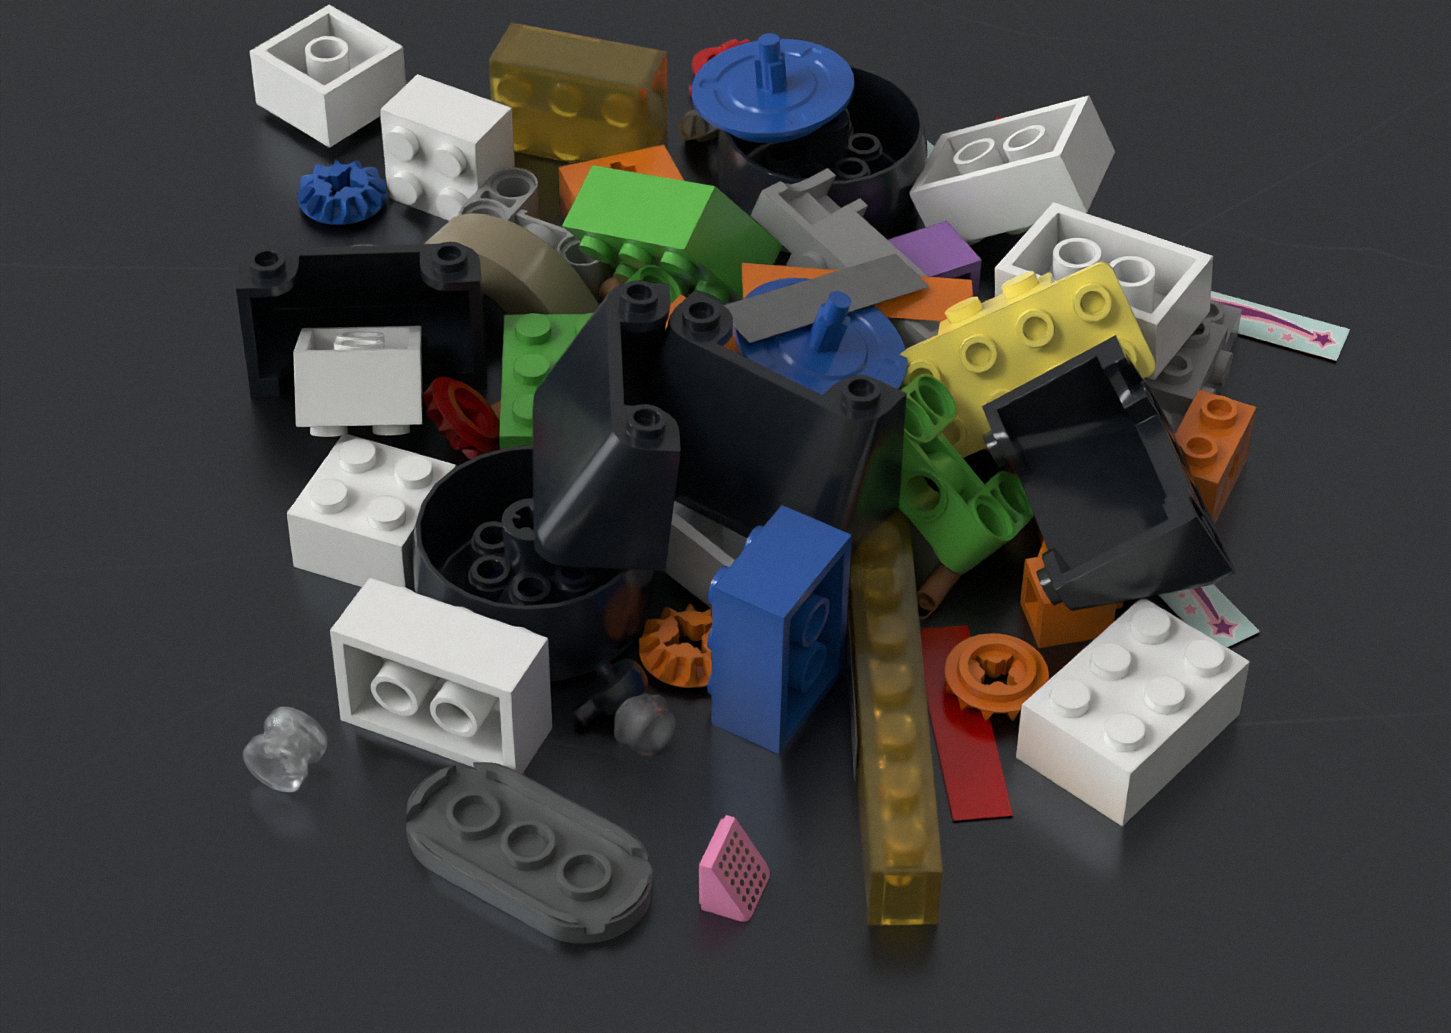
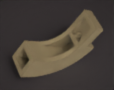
M486 214L455 216L424 243L457 242L472 248L480 259L483 293L495 301L507 315H526L530 313L587 314L594 313L599 307V303L580 275L553 247L534 233L511 221Z

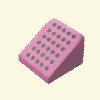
M725 815L724 819L720 820L699 864V904H701V910L737 921L748 922L752 918L769 881L770 870L766 861L737 819Z

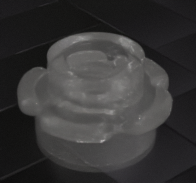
M645 693L627 699L619 707L614 720V737L619 741L620 748L624 751L633 749L641 756H650L661 750L670 740L675 729V717L667 709L666 700L658 694L651 696Z

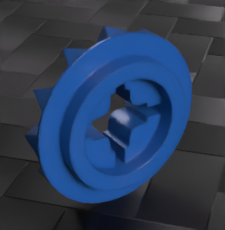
M337 159L334 165L330 167L315 165L313 174L301 177L300 190L297 191L299 206L307 216L316 221L334 225L352 224L373 216L383 207L387 197L386 182L380 179L377 168H363L359 160H355L349 165L340 164ZM333 191H340L336 192V194L333 197Z

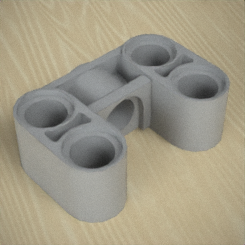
M506 168L497 171L462 206L459 215L486 214L496 216L522 226L540 237L575 269L599 305L602 303V299L598 294L599 287L604 281L614 277L613 274L616 269L609 263L597 261L584 254L578 248L581 241L565 228L539 219L538 180L533 173L521 168Z

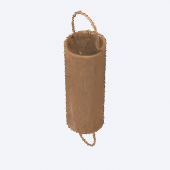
M941 562L917 592L914 600V610L915 601H917L922 608L931 612L922 618L915 610L916 615L921 619H926L936 610L963 574L955 573Z

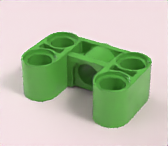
M922 374L901 389V391L907 393L899 509L926 538L939 560L947 568L955 573L965 574L1012 540L1034 517L1020 478L1017 475L1003 470L983 483L941 431L957 415L955 401L948 389L938 379L931 375ZM924 476L936 483L939 492L934 491L928 486Z

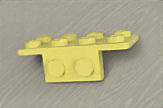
M1106 262L1095 263L1058 281L1054 280L1051 272L1038 278L1034 271L1018 275L1001 286L1003 291L1001 295L983 303L980 302L978 296H975L948 308L945 311L947 319L939 323L938 335L913 345L899 354L907 357V372L899 390L917 376L927 374L938 379L953 396L957 407V415L941 432L962 458L987 448L983 434L991 431L982 406L1115 335L1143 378L1150 376L1155 370V359L1114 269Z

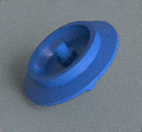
M766 33L761 35L758 41L732 47L704 64L692 83V101L696 111L706 122L738 138L758 143L786 142L809 135L838 116L846 108L853 96L854 76L848 63L831 49L803 40L779 39V36L776 34Z
M785 278L770 281L752 290L744 299L809 279ZM841 291L830 293L827 302L821 304L813 324L753 343H749L734 328L735 342L741 356L821 395L835 383L854 375L871 376L899 389L907 372V357L900 355L906 349L902 338L890 320L874 305L848 312L852 301L847 294Z

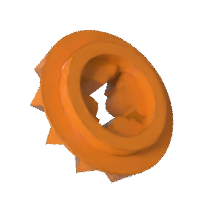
M690 601L683 612H676L665 606L660 619L646 620L643 636L639 638V655L642 664L651 675L664 683L677 687L697 688L708 685L712 672V650L707 645L708 636L712 628V608L705 612H699ZM680 636H688L693 642L702 640V653L697 647L694 648L688 642L680 644Z
M989 633L967 638L952 649L945 662L946 693L958 697L961 711L971 708L979 709L985 721L993 713H1003L1013 721L1020 712L1022 704L1049 680L1048 667L1042 655L1027 642L1005 634ZM1008 673L1007 685L999 681L991 685H984L985 674L991 678H996L1001 674L1006 675Z

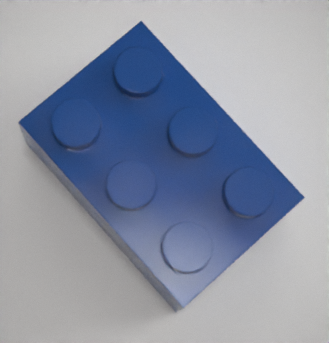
M781 505L764 527L758 525L752 530L747 538L743 552L730 567L723 566L715 574L708 591V602L712 604V628L707 642L708 648L712 650V672L707 685V692L712 695L711 724L780 755L844 673L851 534Z

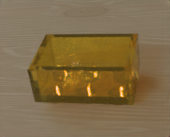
M511 23L489 59L491 100L512 108L514 152L576 164L665 145L667 141L666 51Z

